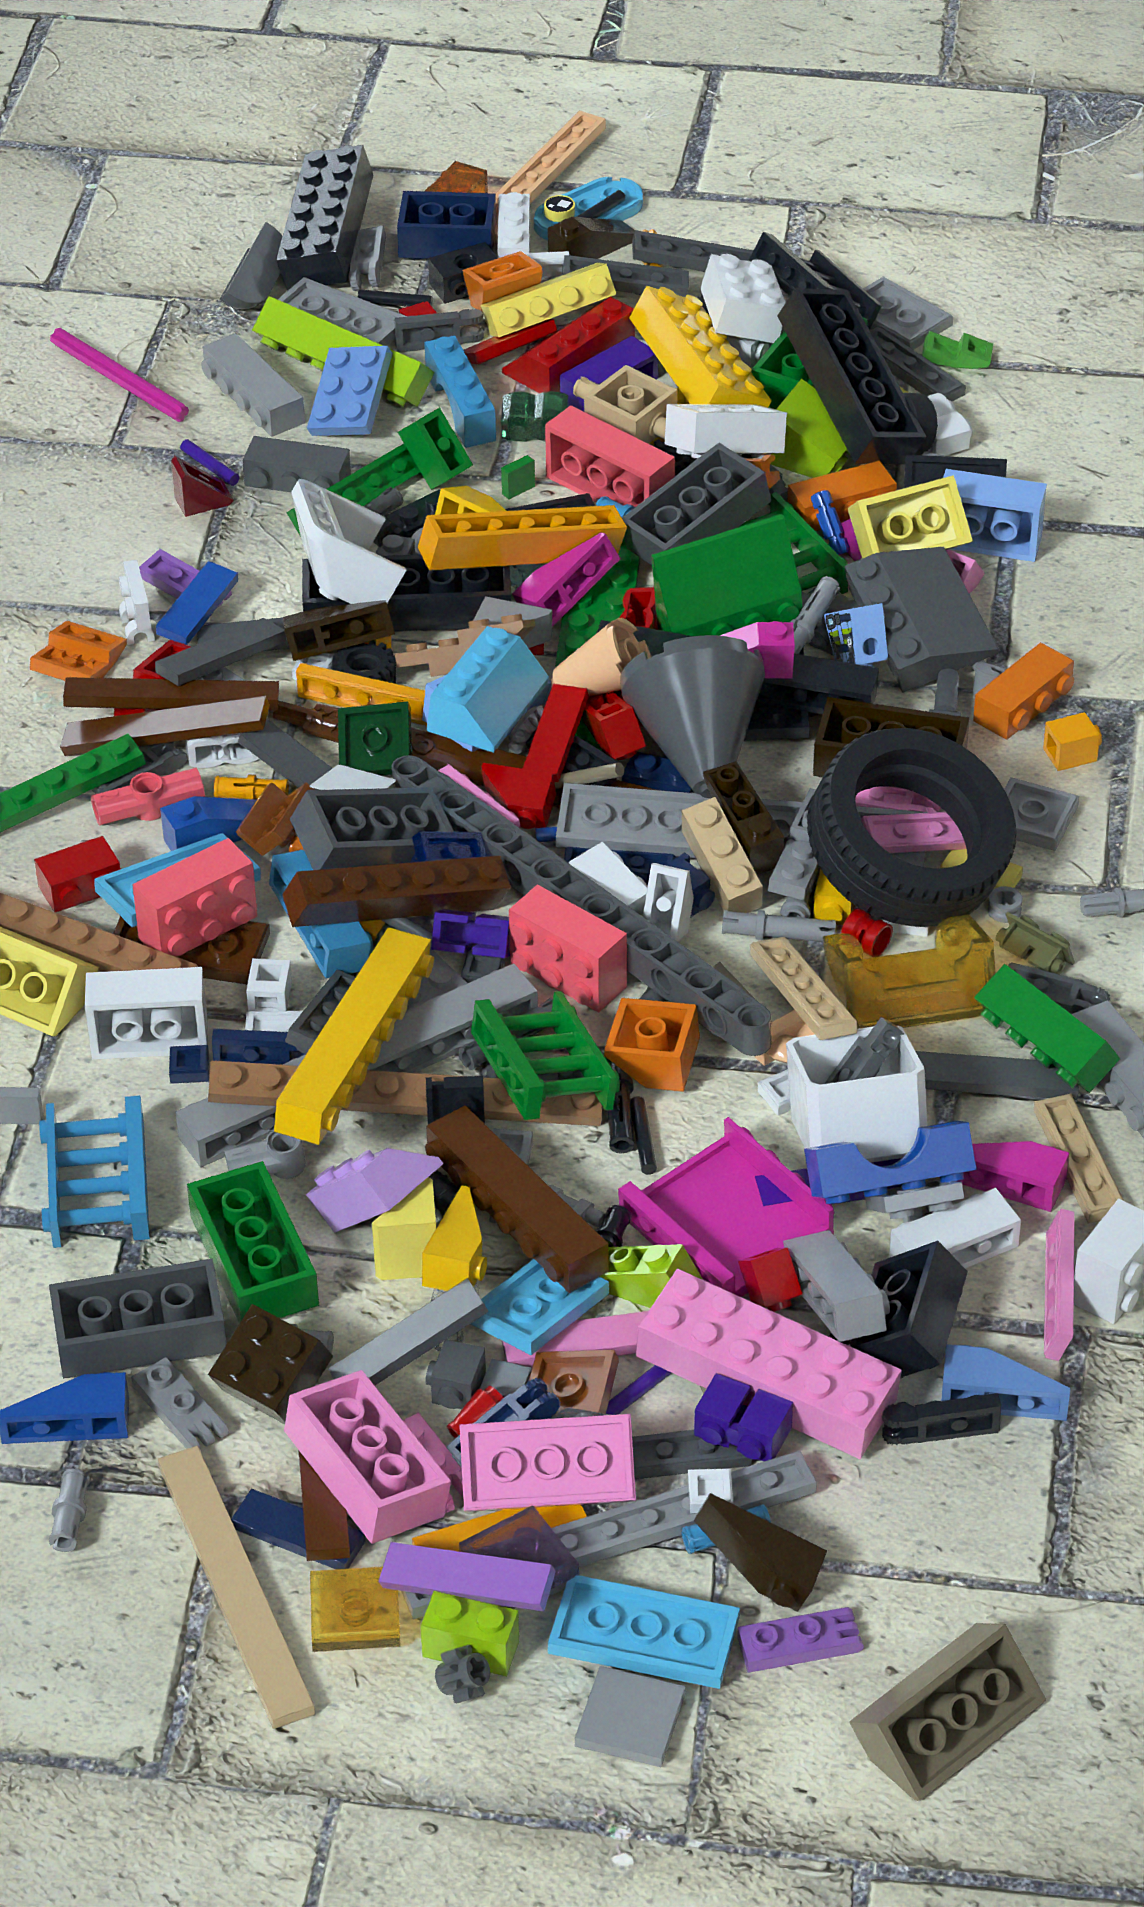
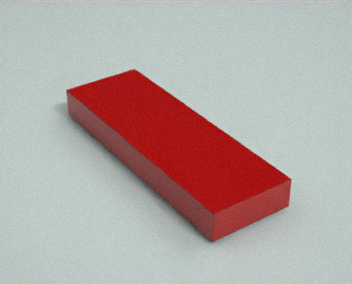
M548 319L502 337H492L463 351L470 364H481L554 333L557 330L554 319Z
M560 684L552 685L523 769L553 773L554 782H559L589 697L587 688Z

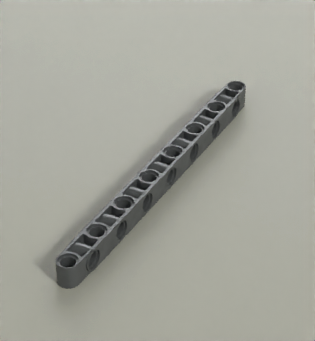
M402 756L393 761L392 776L396 780L393 783L394 788L433 787L460 843L458 846L464 852L467 851L474 857L500 855L510 885L524 896L538 884L627 933V971L669 1002L697 1005L698 1023L714 1035L721 1037L741 1053L749 1056H759L770 1049V1011L748 995L740 986L447 775L438 772L416 756Z

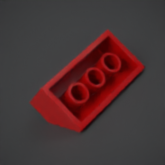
M609 297L504 366L502 374L550 399L560 392L561 374L628 337H635V326L629 319L634 308Z

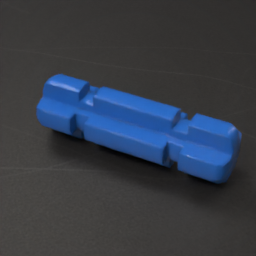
M823 490L813 494L811 501L814 509L819 511L816 515L825 540H829L828 545L839 556L847 553L849 546L846 538H842L841 534L844 531L836 508L831 507L833 500L830 492Z

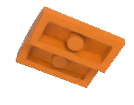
M65 621L49 632L48 646L30 657V670L64 681L66 677L103 678L122 654L127 645V639Z

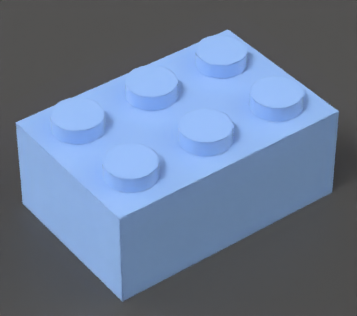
M946 469L943 478L954 475L973 539L971 543L952 549L1035 562L1042 539L1047 484Z

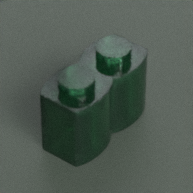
M555 391L543 392L537 395L528 392H511L503 395L501 414L502 438L508 441H529L534 438L545 441V424L569 407L568 395Z

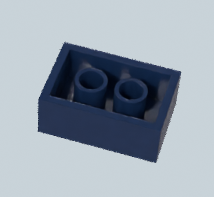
M403 191L397 223L398 258L428 259L486 242L493 251L497 225L496 194Z

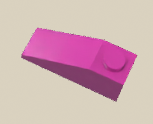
M601 532L535 570L512 593V596L517 603L551 609L553 627L621 558L607 535Z
M756 622L720 635L746 641L748 651L752 653L758 649L763 658L765 678H792L795 649L793 622Z
M1033 1141L972 1144L976 1170L963 1172L964 1179L957 1182H962V1185L984 1192L996 1188L1003 1198L1048 1212L1052 1211L1067 1180L1069 1152Z

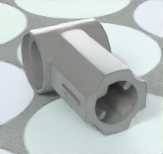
M274 1129L268 1134L266 1140L224 1150L228 1171L263 1161L269 1174H274L278 1178L291 1179L300 1175L306 1166L302 1140L274 1132Z

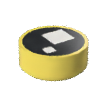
M563 195L549 197L544 202V215L553 222H561L564 219L574 217L575 202L572 198Z

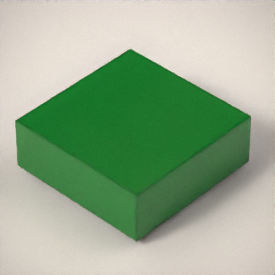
M526 455L501 467L502 495L507 499H511L535 487L534 459Z

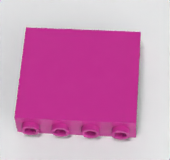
M729 1117L724 1119V1137L654 1183L640 1190L629 1181L618 1189L619 1205L629 1210L632 1216L629 1224L652 1245L683 1244L704 1281L739 1297L744 1296L748 1291L738 1261L774 1248H784V1240L830 1230L834 1235L833 1206L826 1204L825 1198L813 1197L811 1189L798 1173H792L780 1162L772 1150H766L762 1147L747 1128L738 1126ZM764 1175L792 1201L763 1206L755 1176Z

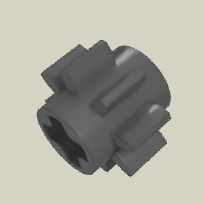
M471 1645L440 1654L443 1663L439 1664L435 1670V1680L442 1693L453 1695V1700L456 1704L485 1694L482 1686L490 1679V1667L483 1655L472 1653Z

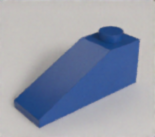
M193 796L160 808L164 841L169 849L173 851L223 833L233 843L243 840L237 835L236 830L257 800Z
M126 1372L83 1374L1 1409V1443L128 1438L129 1393Z

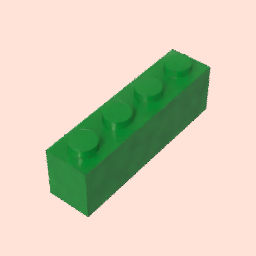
M1006 964L995 973L974 997L984 1009L980 1015L995 1029H998L1000 1025L1007 1029L1005 1035L1021 1049L1027 1044L1033 1049L1030 1054L1045 1068H1048L1051 1064L1058 1069L1055 1072L1056 1075L1071 1088L1078 1084L1090 1093L1121 1059L1105 1039Z

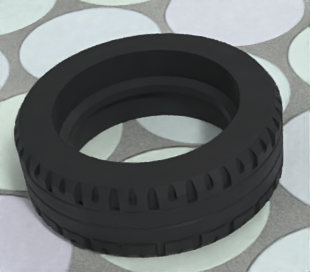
M894 728L864 734L844 746L832 760L814 792L808 809L807 832L809 843L819 867L829 882L858 908L877 918L900 925L915 927L940 926L953 923L973 913L988 898L1005 872L1016 845L1017 830L1013 808L1004 788L994 773L984 762L965 747L938 734L918 729ZM874 787H898L916 792L940 806L959 828L965 841L967 860L961 865L950 868H925L895 857L882 848L865 829L856 808V795L863 790Z

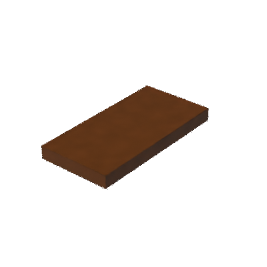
M120 916L113 934L144 945L138 938L137 926L131 927ZM248 921L177 957L202 967L203 978L247 985L252 958H261L270 935V925Z

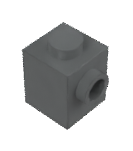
M447 1339L444 1341L437 1361H430L426 1373V1385L431 1386L433 1404L442 1405L449 1409H463L475 1392L480 1389L485 1377L486 1359L484 1347Z

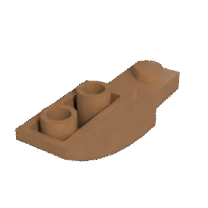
M522 614L502 616V624L490 625L489 619L469 621V629L457 630L458 638L438 640V648L427 649V642L406 645L407 652L395 654L396 668L429 663L431 677L447 675L487 626L504 629L507 633L524 639L536 626L535 619L523 620Z

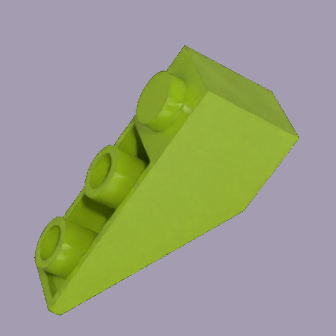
M683 1244L608 1247L609 1272L600 1276L609 1281L610 1295L648 1308L652 1307L677 1269L702 1279Z

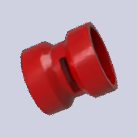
M860 908L850 913L841 930V940L851 946H861L864 953L874 958L879 957L885 951L893 935L891 924L881 919L873 920L871 914Z

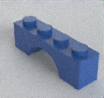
M952 1121L919 1127L915 1142L910 1151L900 1161L884 1167H879L869 1162L859 1152L856 1145L850 1142H837L804 1148L811 1195L813 1197L825 1198L826 1204L849 1201V1193L860 1191L864 1192V1197L887 1194V1186L902 1184L903 1190L921 1188L926 1186L925 1179L940 1177L941 1183L964 1179L963 1172L976 1170L969 1122Z

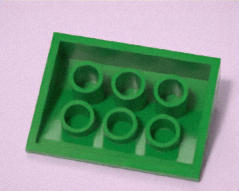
M783 514L651 555L658 630L690 636H720L756 622H790L798 617L803 608L802 591Z

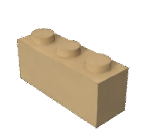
M716 797L681 810L682 833L700 868L710 878V887L715 892L723 912L728 910L749 913L761 908L763 886Z

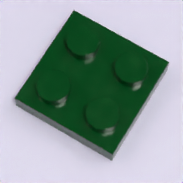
M409 702L338 708L339 765L380 776L392 775L393 761L402 756H412L411 706Z

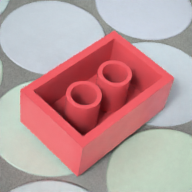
M229 838L132 884L138 938L145 946L175 957L181 956L258 917L253 862Z
M538 884L509 909L510 963H514L520 971L529 973L549 987L562 991L579 1004L586 1005L598 1013L627 988V933Z

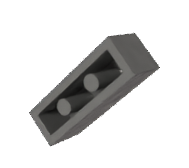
M253 436L242 460L245 486L292 493L298 479L310 481L327 489L351 475L350 450L340 447Z

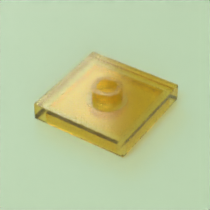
M383 1567L310 1571L313 1652L401 1647L398 1590L383 1588L378 1582Z

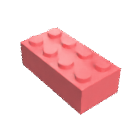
M571 405L545 424L546 477L580 495L589 493L592 500L596 503L602 496H607L622 505L631 504L636 507L675 477L674 456Z

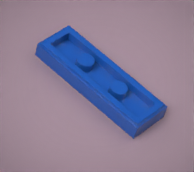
M208 561L157 623L156 634L188 645L238 582V572Z

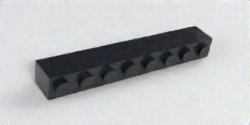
M601 620L597 633L610 622ZM635 626L638 631L633 633L638 642L645 640L651 657L664 652L663 643L693 637ZM794 653L792 678H764L756 703L823 714L827 697L874 704L877 694L879 668Z

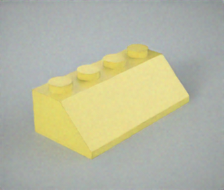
M0 927V1014L56 1037L85 1005L86 973L98 972L99 967Z

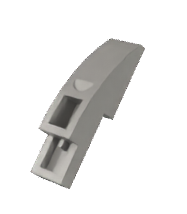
M809 789L791 826L789 840L769 879V892L804 900L808 891L812 892L821 868L814 857L809 843L807 817L809 815L810 801L816 791L815 789Z

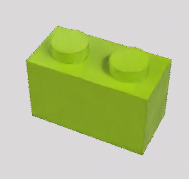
M433 1591L421 1623L422 1657L442 1661L441 1653L471 1645L472 1653H479L485 1657L490 1667V1673L507 1677L519 1644L518 1610Z

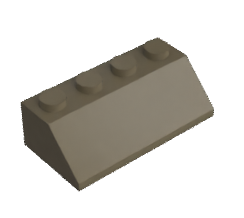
M976 1623L854 1717L849 1723L870 1761L914 1801H921L1045 1702L1046 1698L1006 1624Z

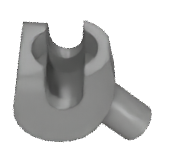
M984 660L970 665L975 671L974 696L1003 673L1006 668L987 663Z

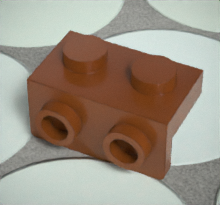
M306 782L289 795H286L274 783L268 784L236 830L237 835L261 856H264L278 845L284 848L296 834L290 821L292 814L305 792L315 789Z

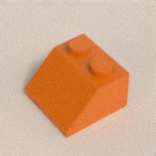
M522 251L462 270L470 304L482 311V304L540 284L543 272L541 265Z
M621 998L604 1049V1056L645 1088L684 1092L700 1040L697 1005Z

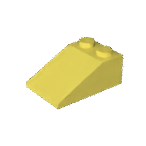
M954 475L859 500L848 508L862 559L880 552L943 546L945 550H949L973 542Z

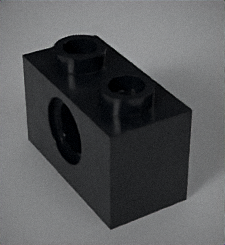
M486 242L428 258L429 284L444 304L467 298L469 295L462 270L497 259L498 257Z

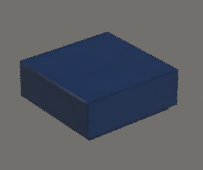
M208 1045L170 1046V1084L209 1082Z

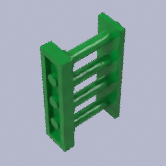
M777 492L771 494L770 513L746 521L739 526L783 514L790 543L794 544L800 551L793 554L796 568L811 562L818 569V571L799 578L801 591L817 586L822 577L828 576L839 583L838 587H840L839 592L841 594L848 593V582L844 567L848 565L846 559L841 558L794 510L793 506L786 502Z
M562 991L554 992L551 1012L503 1017L501 1013L497 1012L490 999L475 1001L471 1034L524 1120L539 1119L541 1104L545 1102L546 1098L590 1092L595 1093L605 1111L613 1110L615 1093H618L620 1089L618 1073L611 1068L577 1016L575 1007L569 1004ZM552 1027L556 1034L516 1038L510 1032ZM564 1048L569 1053V1056L530 1060L528 1056L524 1055V1053ZM580 1070L584 1077L544 1082L537 1075Z

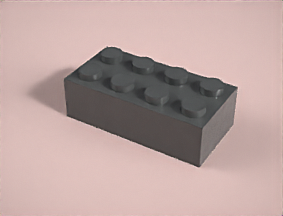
M716 444L622 517L627 526L624 535L627 549L652 565V554L738 528L771 502L765 472L723 444Z
M433 787L307 790L290 818L313 870L448 860L460 844Z
M213 1258L49 1284L63 1379L83 1374H96L151 1365L165 1357L169 1361L219 1354L227 1345Z

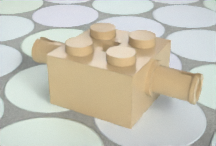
M628 365L623 366L599 385L582 376L581 380L578 379L573 388V394L584 399L585 413L648 444L658 436L665 439L667 404H677V389Z

